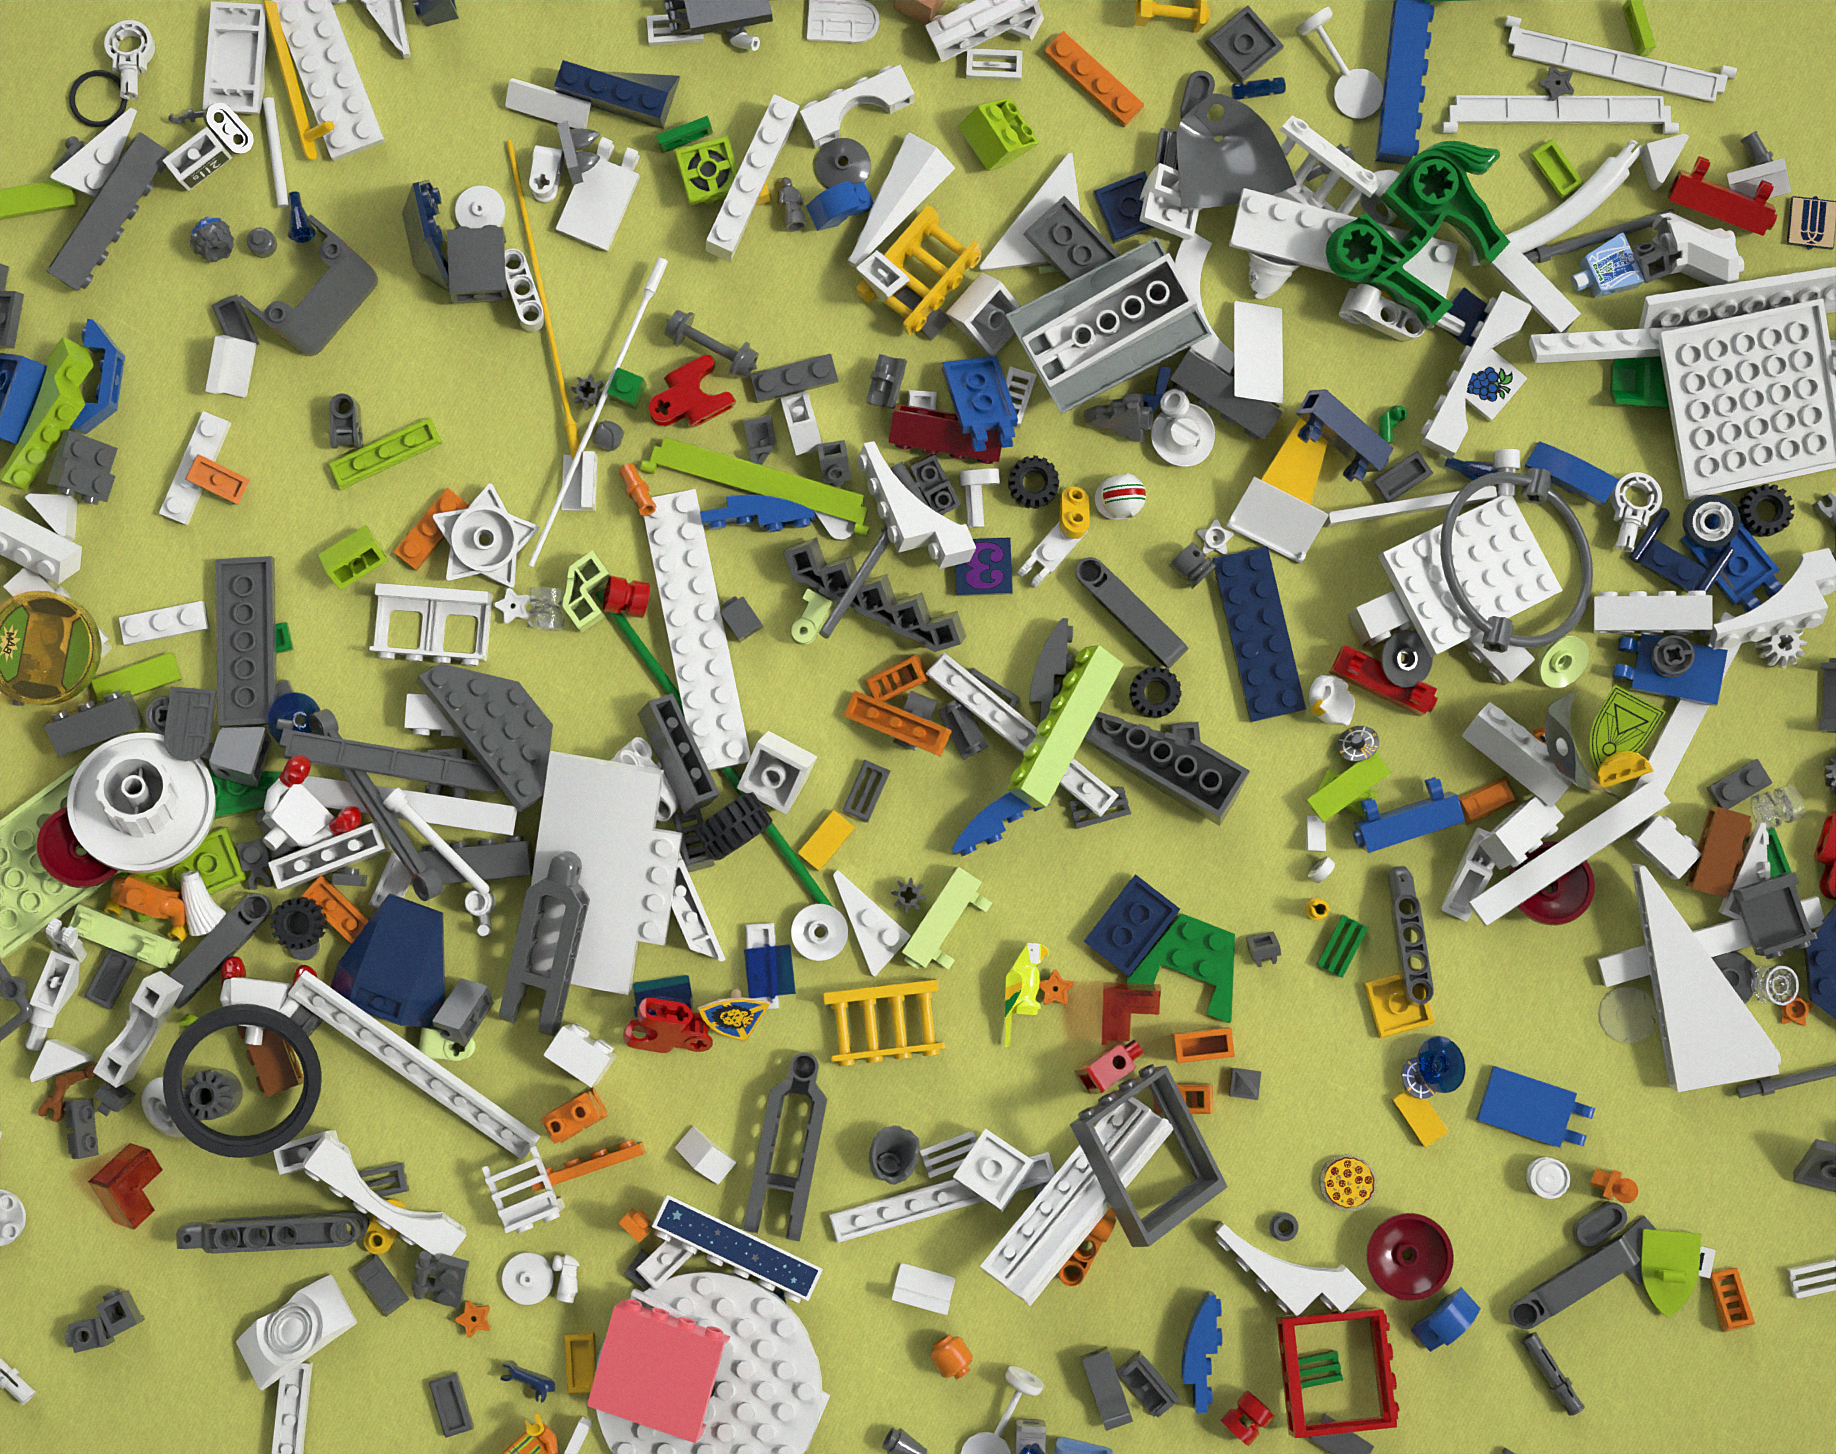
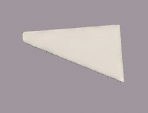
M1307 815L1305 851H1326L1325 822L1322 823L1317 816Z

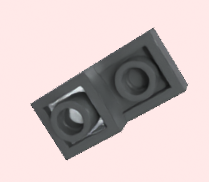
M931 454L909 465L932 510L943 515L961 506L935 454Z

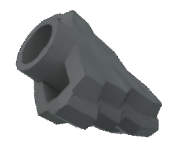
M1126 394L1123 399H1113L1109 405H1097L1085 410L1084 420L1098 428H1110L1116 435L1127 436L1130 441L1144 442L1145 430H1150L1152 427L1153 411L1152 407H1144L1141 394Z

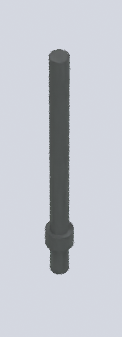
M1669 209L1555 245L1548 246L1545 244L1523 255L1531 263L1538 262L1540 264L1547 262L1553 256L1612 239L1621 233L1626 235L1652 227L1659 215L1670 212L1675 214V211Z
M886 523L881 529L882 534L820 629L819 634L823 638L828 639L890 543Z
M1836 1064L1775 1079L1770 1077L1758 1079L1757 1083L1737 1087L1736 1093L1739 1098L1757 1094L1766 1096L1774 1094L1775 1090L1836 1076Z

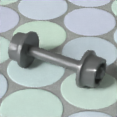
M676 310L672 317L667 319L664 334L674 341L673 344L675 346H679L685 337H688L733 362L729 370V375L732 377L738 375L746 379L752 370L757 369L756 362L759 353L750 348V343L745 342L737 352L691 327L695 316L693 312L687 314Z

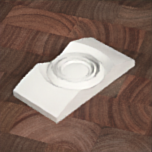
M211 1L203 111L212 104L223 103L229 106L234 113L260 114L265 90V55L269 43L268 19L264 4Z
M329 1275L297 1291L281 1308L256 1320L239 1337L236 1343L258 1388L264 1390L358 1322L336 1280L332 1275Z

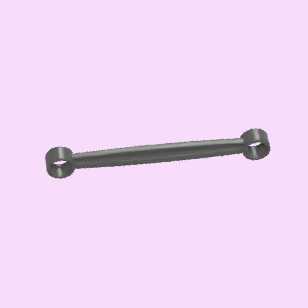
M329 709L309 715L308 725L312 734L342 739L338 733L337 720ZM340 768L391 848L411 874L412 886L416 895L422 901H427L441 895L443 884L439 875L432 868H426L393 812L389 811L382 804L384 800L368 774L363 771Z

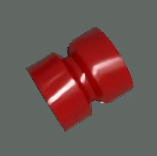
M610 575L603 597V611L619 614L624 610L627 616L643 618L648 605L650 583L636 580L628 583L626 578Z
M1246 1390L1237 1400L1238 1407L1236 1409L1231 1408L1220 1421L1247 1446H1250L1259 1436L1258 1429L1260 1427L1265 1428L1275 1415L1257 1397ZM1243 1413L1253 1421L1249 1427L1239 1419Z

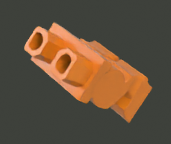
M594 1087L571 1099L570 1102H566L549 1112L540 1120L553 1143L556 1144L559 1141L563 1143L583 1131V1127L587 1129L608 1115L604 1104Z

